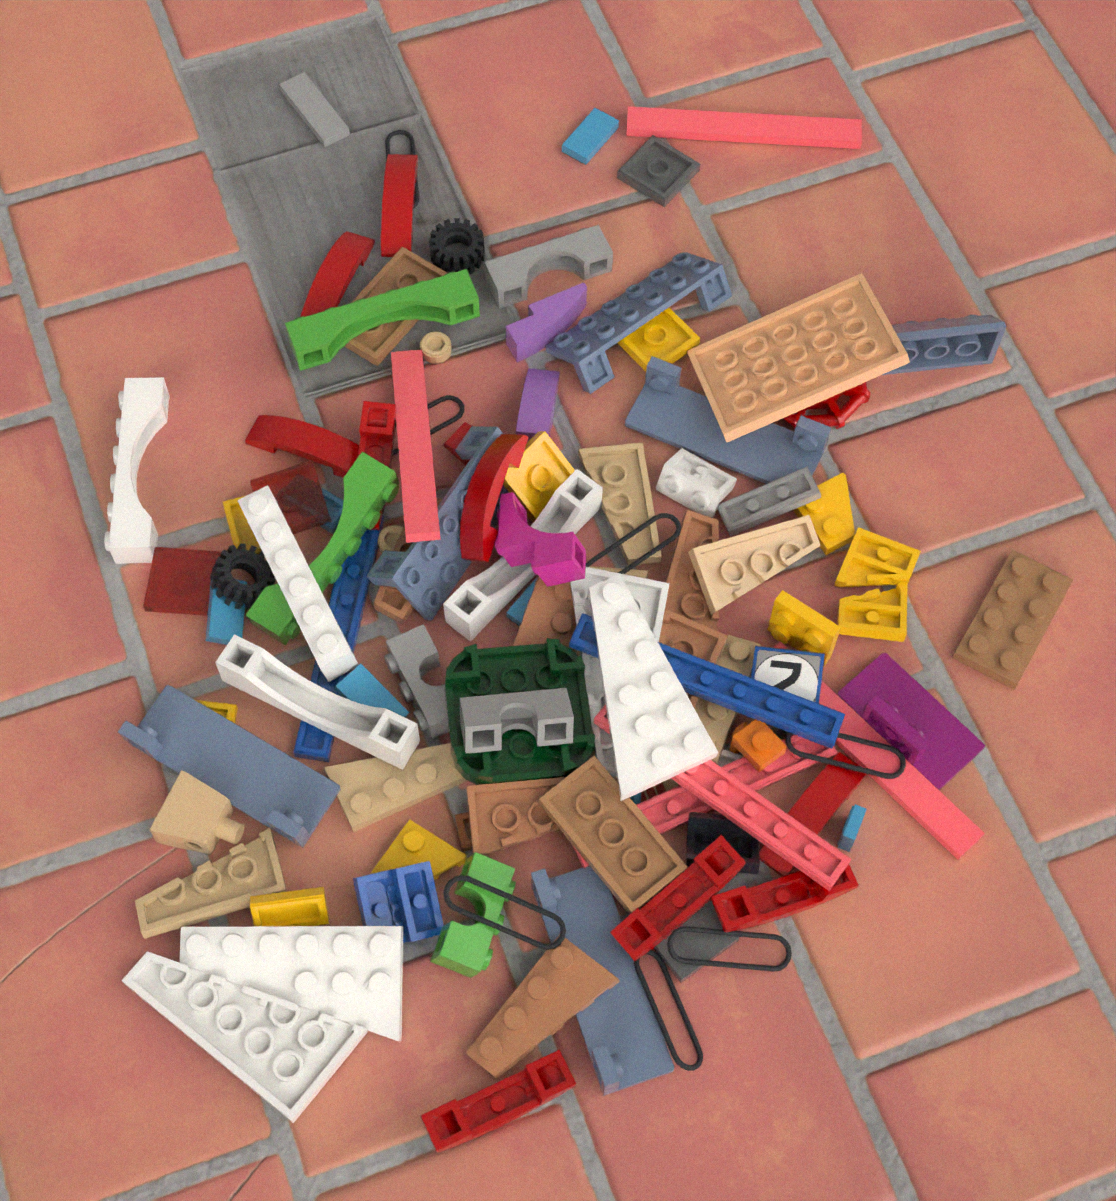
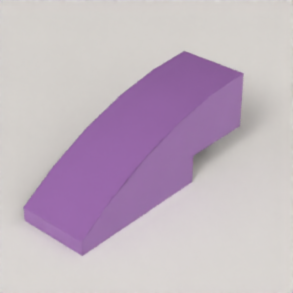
M584 282L528 305V317L506 326V345L517 363L544 349L546 345L554 341L558 334L565 332L579 317L586 306L587 286Z
M528 368L516 427V434L528 436V441L538 431H545L550 437L560 376L559 371Z

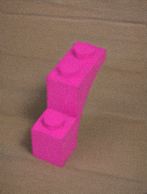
M513 492L501 494L500 509L497 510L499 530L495 541L498 554L503 556L511 567L531 563L533 572L540 576L547 587L585 579L586 550L574 532L547 533L532 528L527 522L526 509Z

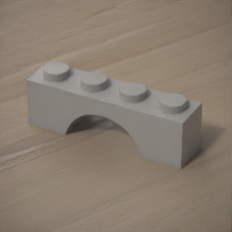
M599 225L583 228L575 233L560 238H552L548 242L525 247L520 251L505 256H497L490 261L484 262L485 281L500 309L527 300L528 288L531 282L544 272L566 270L578 275L583 280L611 272L613 251Z

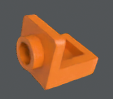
M756 719L750 724L747 722L740 724L731 735L730 752L735 754L740 752L758 772H761L786 753L787 746L764 722Z

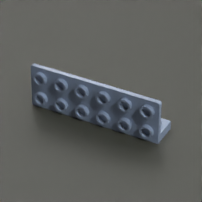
M687 252L679 253L672 258L671 262L662 268L653 270L647 278L638 284L628 287L625 293L614 300L604 303L600 310L591 316L582 318L576 326L567 332L558 334L554 341L545 346L546 351L555 357L573 364L583 390L591 394L615 377L605 351L693 290H696L701 308L708 312L732 297L723 265Z
M651 357L647 364L645 385L625 419L626 427L679 449L683 448L694 455L765 484L804 467H808L813 476L826 449L831 427L801 416L796 425L795 432L771 423L730 442H726L707 397L679 386L681 367L656 357Z
M472 426L455 449L461 459H469L470 461L437 507L441 540L413 542L406 552L384 550L367 574V577L374 585L396 587L425 620L431 621L472 562L461 558L460 524L468 486L478 463L489 446L503 434L498 427ZM504 485L502 486L490 523L492 528H495L498 523L497 510L500 509L501 494L509 493Z
M170 685L165 686L137 727L125 721L118 731L133 747L180 774L181 770L189 773L226 796L233 807L302 848L341 790L337 783Z
M590 866L552 878H548L545 868L532 872L531 888L537 905L558 915L565 923V938L611 972L620 981L613 988L607 989L598 996L589 1007L576 1014L603 1096L672 1073L674 1071L673 1061L636 973L634 960L610 933L621 923L611 891ZM541 914L550 943H553L560 934V926L554 919Z

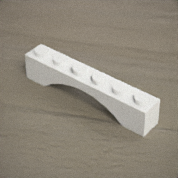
M164 377L125 378L124 391H119L118 402L119 408L122 410L121 418L116 419V434L119 438V445L113 448L116 474H111L110 488L114 496L113 502H109L107 507L109 522H111L110 531L105 532L104 538L105 549L111 552L115 564L156 563L158 533L152 517L142 507L138 499L137 473L140 460L147 445L168 420L170 395Z
M576 469L554 492L548 504L531 527L547 533L574 532L576 534L602 507L603 487ZM502 557L487 570L466 580L443 603L445 622L471 642L536 575L532 570L531 563L511 567L506 559Z
M267 485L237 500L328 682L355 669L359 664L269 486Z
M235 634L215 662L222 681L402 770L420 742L417 723L386 708L360 704L336 695L294 672L265 649Z

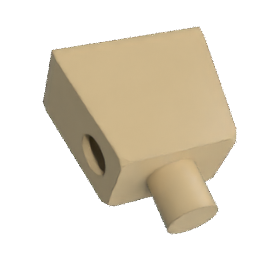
M181 770L155 818L150 832L157 843L211 854L219 839L236 845L243 835L245 826L230 819L234 809L226 796Z

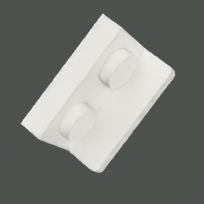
M681 448L664 464L656 490L690 510L712 518L719 503L733 490L737 479Z

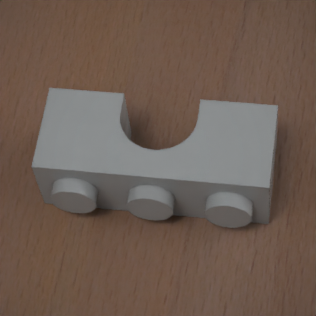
M424 624L387 640L388 654L384 655V659L391 674L398 673L402 681L398 686L406 702H413L417 710L413 712L419 729L421 731L427 729L433 740L449 732L444 691L445 684L431 686L422 680L427 672L440 667L438 650Z
M567 688L460 698V726L466 754L501 750L502 735L512 729H524L531 732L536 739L537 747L573 743L574 715Z

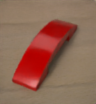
M388 154L382 199L381 257H393L402 247L412 252V224L418 155Z
M348 231L338 238L315 276L300 317L310 316L323 312L328 308L338 307L358 266H364L375 244V239Z
M363 401L359 428L360 443L358 457L364 452L390 469L395 434L396 404ZM385 505L380 510L381 515L377 524L371 530L380 529Z
M259 415L245 439L247 445L273 454L276 453L277 449L331 467L333 475L344 478L357 460L359 450L358 444L332 431L304 421L275 415Z
M501 434L489 446L478 463L468 486L460 524L461 558L470 561L489 562L498 534V530L490 526L508 468H519L528 436L524 434Z
M841 752L832 759L859 766ZM828 764L787 814L819 835L868 774ZM765 845L759 852L760 861L781 877L789 875L795 868V866Z
M720 835L694 858L692 865L640 910L639 908L634 910L610 931L611 935L634 961L638 960L666 939L673 930L683 925L710 901L711 897L716 895L746 864L745 860Z
M848 864L830 891L802 871L750 888H746L744 885L711 897V901L724 932H731L763 925L808 910L856 889L859 884Z
M559 1049L525 1065L524 1070L459 1101L456 1099L420 1115V1118L436 1153L482 1136L539 1108L575 1087L576 1082Z

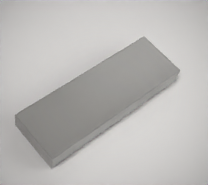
M305 72L279 84L282 94L324 147L350 135L348 126Z
M804 467L719 504L717 509L731 537L820 499L821 493L808 467Z

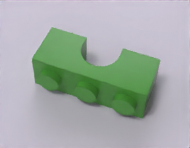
M477 852L465 860L460 874L472 877L511 895L516 885V882L512 880L515 868ZM458 881L454 894L468 899L474 906L477 915L503 925L504 915L500 913L504 901L508 902V899L467 881ZM451 920L442 927L430 962L471 978L480 973L481 970L485 971L493 954V950L489 948L493 935L497 936L500 931L476 920L472 926L462 925Z

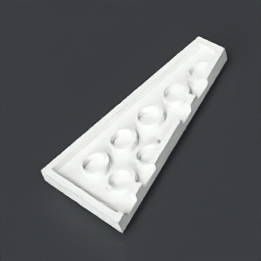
M586 567L585 579L570 582L576 626L582 613L592 616L588 594L589 587L620 573ZM621 574L657 642H659L670 583ZM580 652L586 667L584 676L592 732L595 734V757L611 776L617 777L611 735L593 723L595 716L605 705L599 659Z
M618 574L589 587L588 594L597 640L598 659L601 666L608 724L619 783L620 801L717 757L718 751L621 574Z
M403 926L181 927L180 963L188 965L197 971L225 978L226 981L234 984L245 985L296 1003L300 1007L333 1016L335 1019L348 1024L359 1025L367 1028L370 1032L387 1038L402 1041Z
M148 951L121 980L129 989L292 1123L297 1120L368 1032L367 1028L359 1025L348 1024L335 1019L333 1016L300 1007L296 1003L245 985L234 984L226 981L225 978L197 971L188 965Z

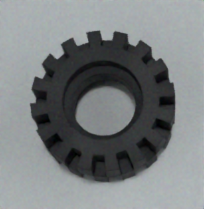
M454 218L455 223H450L449 219L444 220V226L440 223L437 224L436 231L432 229L430 233L431 238H429L430 258L433 261V265L445 272L447 270L449 272H458L467 269L469 274L475 272L474 266L479 269L481 261H484L485 246L483 232L478 230V225L474 223L470 226V220L467 219L460 223V218ZM453 243H463L469 246L462 252H451L446 249L448 245Z
M239 544L237 549L235 545L229 546L227 551L224 549L216 560L210 574V580H213L210 585L211 589L218 588L216 596L219 599L223 595L227 597L224 601L226 605L229 606L231 601L236 602L234 609L240 610L243 604H245L246 610L250 609L265 587L274 585L276 580L267 560H264L263 552L261 551L260 554L255 553L257 547L251 545L249 550H246V544ZM242 569L252 575L255 583L246 585L238 582L232 576L231 570Z

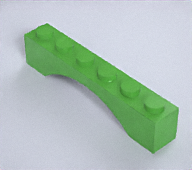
M467 269L458 272H449L444 276L431 280L419 281L414 285L397 290H389L384 294L367 299H359L347 305L328 308L323 312L310 316L298 317L293 321L286 322L285 326L290 346L301 371L331 362L338 351L350 340L366 330L385 323L418 319L454 325L480 317L479 297Z
M364 452L359 455L343 478L344 501L337 529L325 549L308 565L322 593L329 583L333 584L336 582L342 572V564L348 556L352 557L358 551L362 542L361 537L367 529L371 530L377 524L381 515L380 510L386 502L390 503L393 501L399 491V480L396 472ZM278 583L265 587L246 614L252 625L284 645L288 643L290 638L295 639L301 632Z

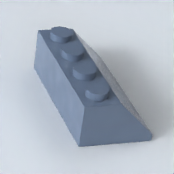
M968 315L961 318H938L933 321L923 322L908 321L904 324L892 325L908 354L910 363L883 375L992 364L1005 332L1006 324L992 315Z

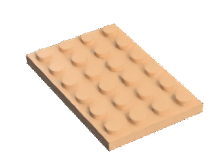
M862 273L687 351L726 442L737 439L910 363L905 348Z

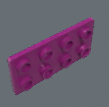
M887 653L879 655L837 694L891 746L899 749L905 759L938 790L942 789L985 747V744Z

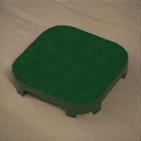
M546 638L544 644L477 649V644L464 647L463 651L452 659L446 668L444 691L451 755L455 768L464 779L476 785L567 777L590 759L594 749L595 734L592 732L584 676L586 667L582 656L578 657L571 648L559 643L560 639ZM567 688L574 715L573 743L537 747L536 739L531 732L524 729H512L502 735L501 750L465 753L460 726V698Z

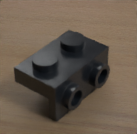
M689 813L686 834L687 867L694 863V858L722 835L746 862L738 873L758 874L760 854L759 841L722 814Z

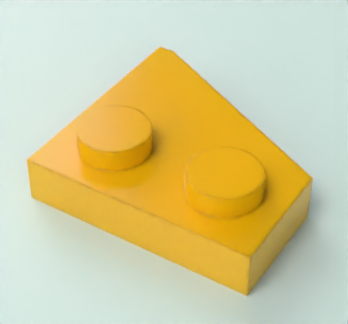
M844 472L817 485L821 493L820 499L793 510L798 518L810 515L821 545L820 548L825 555L849 544L855 536L847 478Z
M858 527L834 586H882L909 582L921 551Z
M908 582L897 583L896 588L880 592L879 589H874L860 596L852 595L839 599L837 607V625L841 627L839 634L904 642L907 635Z
M409 819L370 874L430 861L433 878L436 880L439 878L438 875L456 865L458 867L463 865L467 855Z

